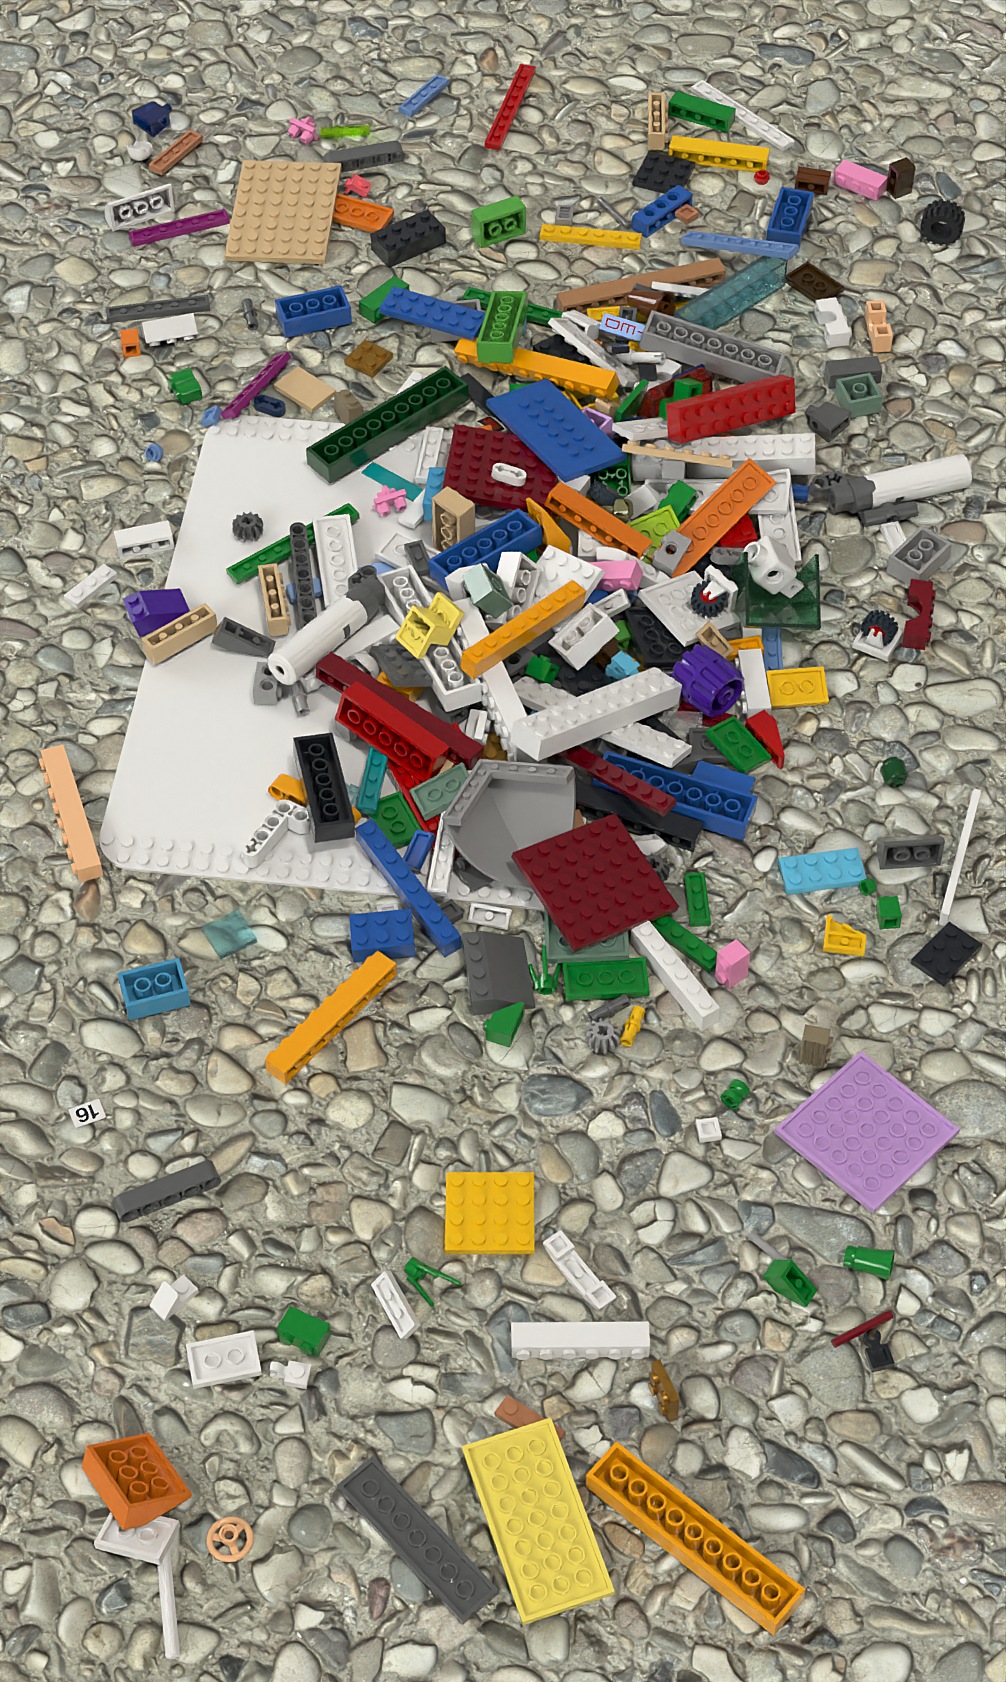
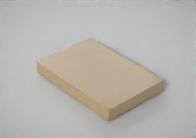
M299 366L273 384L276 391L311 413L333 398L336 392L334 388Z

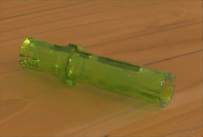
M369 125L320 127L321 138L370 135Z

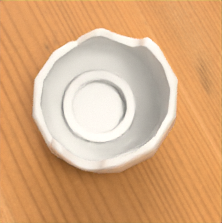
M136 140L134 145L128 142L126 146L129 156L136 161L145 160L153 153V146L150 142H139Z

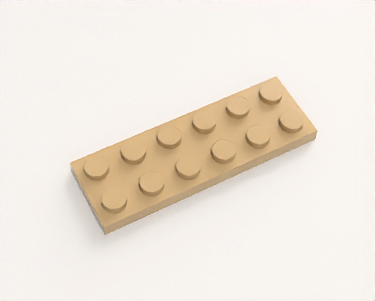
M627 441V444L622 446L623 452L732 468L734 461L730 460L728 455L719 454V458L712 457V453L701 452L700 455L694 454V450L682 449V452H677L675 447L664 446V449H658V445L647 443L646 446H639V442Z

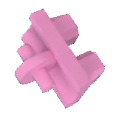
M312 117L302 118L301 121L294 118L290 119L291 127L288 130L290 137L295 139L299 134H302L300 139L307 145L312 139L315 141L319 139V136L315 133L316 124H314Z
M383 485L381 487L382 492L377 493L378 498L374 499V505H372L373 510L378 511L381 517L391 514L389 506L395 505L397 511H403L407 507L405 500L406 491L405 489L395 491L394 488L388 489L387 485Z

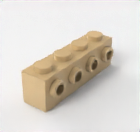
M648 92V150H664L665 143H668V123H665L668 122V102H665V93Z
M277 563L258 566L259 580L269 635L289 634L288 626H291L290 614L286 615V612H289L287 600H283V598H286L285 587H281V584H283L282 573H278Z
M206 603L200 605L142 638L144 654L154 665L160 663L214 632L217 628L216 614Z

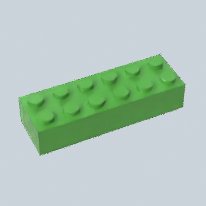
M492 291L477 340L478 362H501L503 364L514 362L528 312L527 291Z

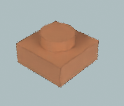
M686 204L675 211V217L688 224L699 217V212Z

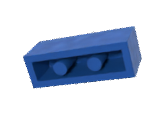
M700 760L692 777L749 794H753L755 788V777Z

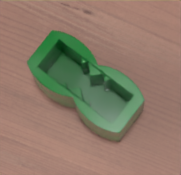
M189 367L169 374L168 384L171 390L174 389L177 401L180 400L182 404H186L203 398L201 387Z

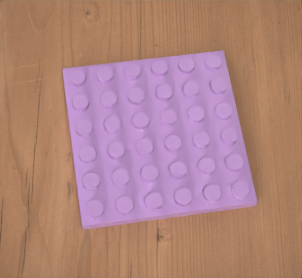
M860 1051L775 1128L774 1133L874 1214L956 1137L960 1129Z

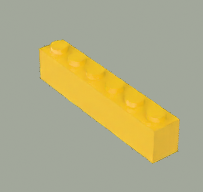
M672 135L669 146L670 156L694 161L698 165L757 172L759 170H767L770 148L676 135Z

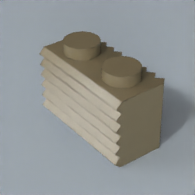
M344 389L334 393V412L345 425L364 414V407L349 390Z
M805 1024L799 1057L800 1064H808L813 1067L816 1065V1067L820 1066L823 1068L825 1061H830L834 1038L830 1037L831 1029Z

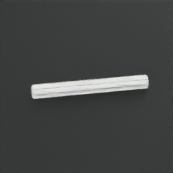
M169 1548L161 1565L157 1564L165 1657L173 1660L180 1656Z

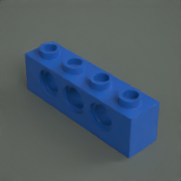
M680 185L675 186L642 210L636 212L632 216V229L648 238L677 218L675 217L676 210L686 204L692 207L693 194Z

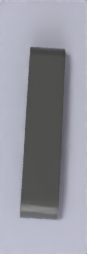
M388 141L331 151L323 156L324 163H341L342 173L398 163L405 158V154L399 141Z
M206 1160L121 1193L112 1200L119 1220L123 1223L130 1222L211 1190L221 1183V1178L213 1161Z

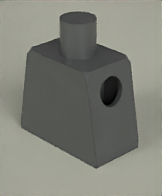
M824 402L818 408L811 404L806 409V414L810 416V429L828 443L850 425L851 412L832 403Z

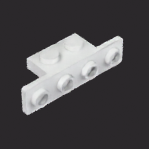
M471 709L465 735L486 746L488 734L485 733L486 731L489 732L491 724L487 711Z

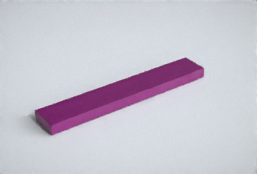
M222 209L128 233L131 243L135 247L230 224V219L226 210Z

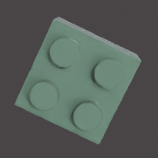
M871 373L837 379L835 397L841 408L851 412V418L881 412L883 395Z
M482 563L477 564L462 576L465 581L464 587L471 594L470 600L475 607L479 606L486 615H491L496 619L513 607L502 579Z

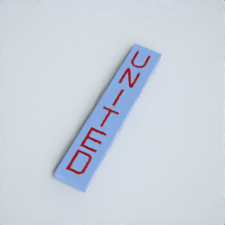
M604 313L599 331L640 343L646 325Z

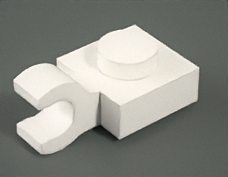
M289 1361L288 1366H284L279 1362H271L270 1377L284 1379L285 1386L307 1389L311 1364Z

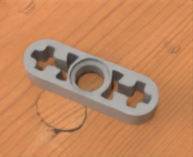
M716 547L712 550L710 559L716 564L747 565L742 557L745 548Z

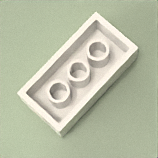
M502 552L496 575L502 579L513 607L496 619L491 615L485 614L484 623L493 630H497L529 609L532 605L541 567L521 552Z

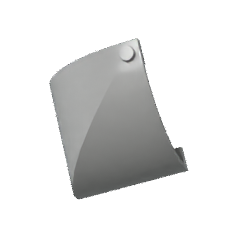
M479 759L442 816L449 838L462 856L483 874L510 887L533 891L511 856L515 851L574 829L576 809L573 766Z

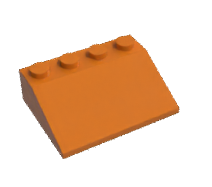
M150 1433L86 1446L81 1468L123 1530L144 1526L192 1496V1493Z

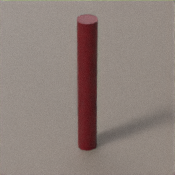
M888 1310L831 1340L833 1347L837 1348L893 1319V1314Z

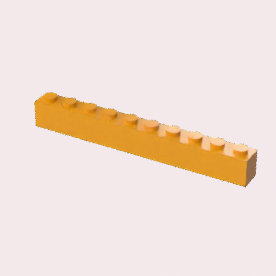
M461 337L454 349L461 363H470L480 368L486 367L492 371H501L508 375L513 374L523 379L529 378L537 382L548 379L555 387L561 386L571 391L577 390L583 394L596 395L599 398L612 399L620 383L615 371L522 348H517L513 363L478 362V337L474 341Z

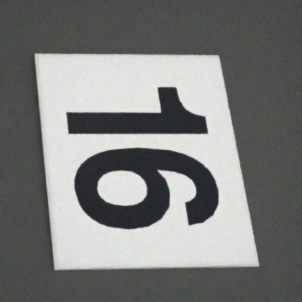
M99 1099L68 1109L75 1128L106 1118Z

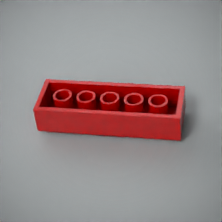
M358 681L342 692L335 716L337 722L423 783L439 774L445 764L450 746Z

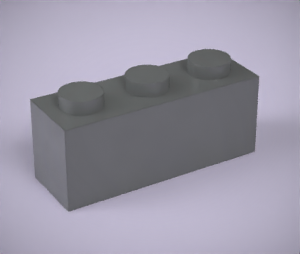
M878 356L826 361L824 375L829 389L836 388L837 379L871 373L876 384L881 383L882 368Z

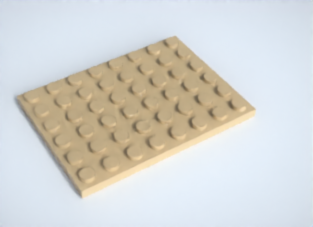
M243 160L225 250V261L326 264L342 170L341 163Z

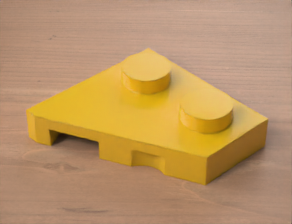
M827 915L823 952L864 957L867 935L852 929L851 926L845 923L841 925L833 920V916Z

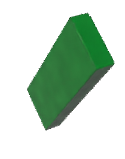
M705 872L684 873L690 927L711 926Z

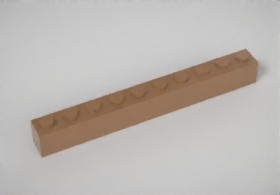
M718 257L557 293V308L561 312L576 310L585 315L589 308L628 305L627 296L633 291L635 283L652 288V281L700 288L725 284L726 270Z

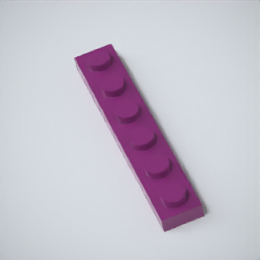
M284 352L275 355L220 413L223 419L238 417L241 414L240 411L249 406L250 401L260 394L259 391L269 385L270 379L275 378L278 375L277 372L287 366V361L291 358L290 354Z

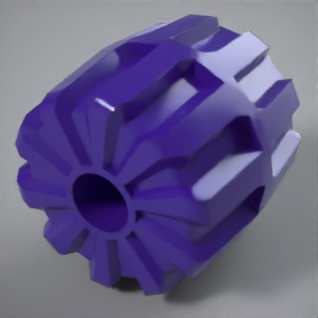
M695 645L693 651H686L683 654V659L677 661L673 669L675 672L670 675V677L682 684L680 696L697 710L712 718L727 712L739 699L745 686V679L742 673L730 661L707 645Z

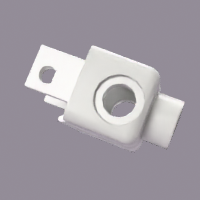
M765 535L757 542H751L745 547L742 554L743 560L748 566L753 581L773 595L780 591L791 598L804 587L803 583L795 578L797 573L794 566L796 564L783 544ZM774 570L778 572L775 576L768 577L769 572Z

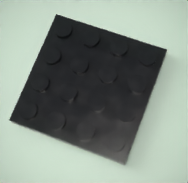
M629 607L621 612L644 668H673L677 661L683 659V654L686 651L691 652L695 645H701L698 641L684 647L648 607Z

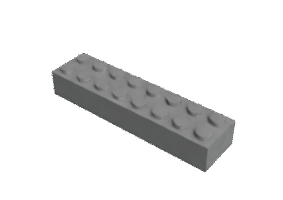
M653 310L650 313L639 345L640 349L649 352H664L668 358L744 383L779 375L785 353Z

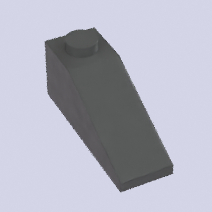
M224 617L217 626L211 643L232 652L269 657L273 653L276 641Z

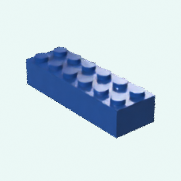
M518 508L429 559L430 577L449 592L445 577L458 568L486 563L488 568L494 572L498 570L502 552H521L525 554L543 544L541 526Z

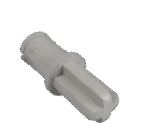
M296 681L293 685H290L293 693L292 701L296 704L298 715L305 716L310 712L307 704V694L304 693L301 681Z

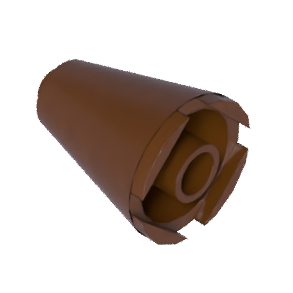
M633 290L627 296L628 306L637 308V312L647 319L652 310L674 316L676 309L674 300H676V297L669 291Z

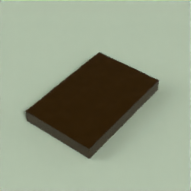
M808 261L785 275L783 279L785 283L815 304L816 300L834 298L844 291L843 285Z

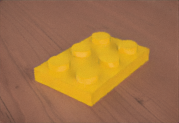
M824 666L766 671L771 709L828 705L829 698Z

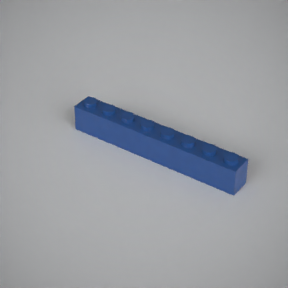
M371 818L356 827V841L408 909L411 908L412 915L444 958L461 949L462 940L460 933L375 821Z

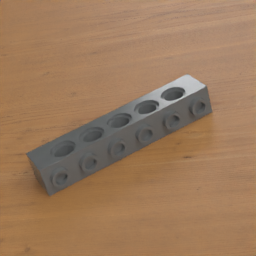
M525 646L502 660L512 684L525 675L529 676L525 674L527 663L531 660L532 655L537 657ZM438 701L435 704L436 717L449 724L457 722L459 725L469 718L471 709L480 710L484 706L482 701L446 712L441 702Z

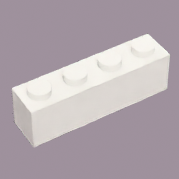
M761 649L738 650V657L734 658V666L742 673L745 679V686L740 695V699L744 701L742 702V713L746 714V719L763 710L771 715L772 707Z

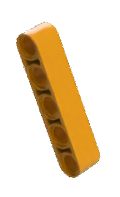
M280 774L268 787V792L273 798L279 801L286 799L306 808L299 780L286 774ZM351 806L356 825L361 819V813Z

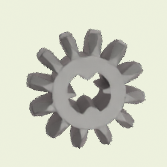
M600 1018L598 1023L592 1020L591 1026H587L585 1041L588 1043L589 1049L595 1048L596 1054L599 1051H603L606 1054L607 1050L613 1052L615 1047L619 1046L621 1032L618 1029L617 1023L611 1024L610 1019L603 1022L602 1018Z

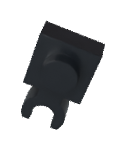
M875 1330L874 1336L876 1339L874 1340L869 1339L867 1333H864L863 1343L869 1347L865 1348L864 1353L872 1373L893 1368L895 1362L888 1344H880V1332Z

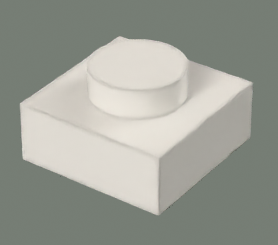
M717 1117L696 1120L695 1125L700 1143L721 1140L722 1134Z

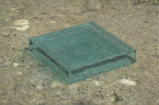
M238 909L201 926L204 935L220 960L257 943L256 936Z

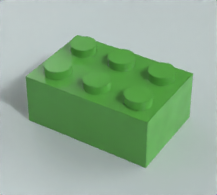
M517 195L472 210V237L480 248L526 234V206Z

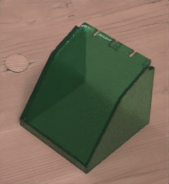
M743 552L731 567L730 581H733L738 588L735 609L743 627L820 630L819 554H815L800 572H796L795 578L801 581L804 587L793 597L789 598L780 591L773 595L753 581L750 571L748 577V552ZM778 571L769 572L768 577L775 576Z

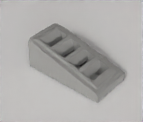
M573 205L557 206L555 225L572 227Z

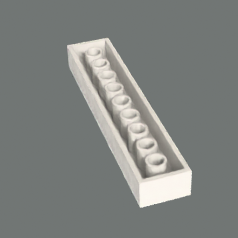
M815 433L707 437L685 443H678L669 439L640 440L639 446H646L649 443L658 445V449H664V446L675 447L677 452H682V449L694 450V454L700 455L701 452L712 453V457L719 458V454L728 455L730 460H734L732 468L687 461V479L728 478L748 458L753 460L765 472L789 468L790 475L816 474ZM632 453L633 481L662 479V475H659V464H663V460L675 459Z
M412 565L377 575V580L385 586L386 602L384 604L393 620L400 627L412 605L429 608L432 599ZM452 636L447 646L431 643L423 659H418L433 679L431 687L446 712L482 701V688L478 677L473 680L460 668L462 650L454 636Z
M471 597L453 602L465 613L454 633L455 640L462 652L490 634L478 607L472 604ZM500 661L478 676L482 688V704L487 706L488 717L491 721H494L495 733L501 737V746L503 750H507L508 761L539 764V761L510 742L513 722L527 717V714L503 662Z
M656 667L650 668L514 721L510 742L535 760H542L678 705L682 684L663 673L660 669Z

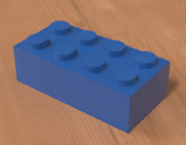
M781 187L768 225L767 241L797 244L800 249L813 208L814 192Z
M342 285L275 300L276 316L285 338L352 323L351 306Z

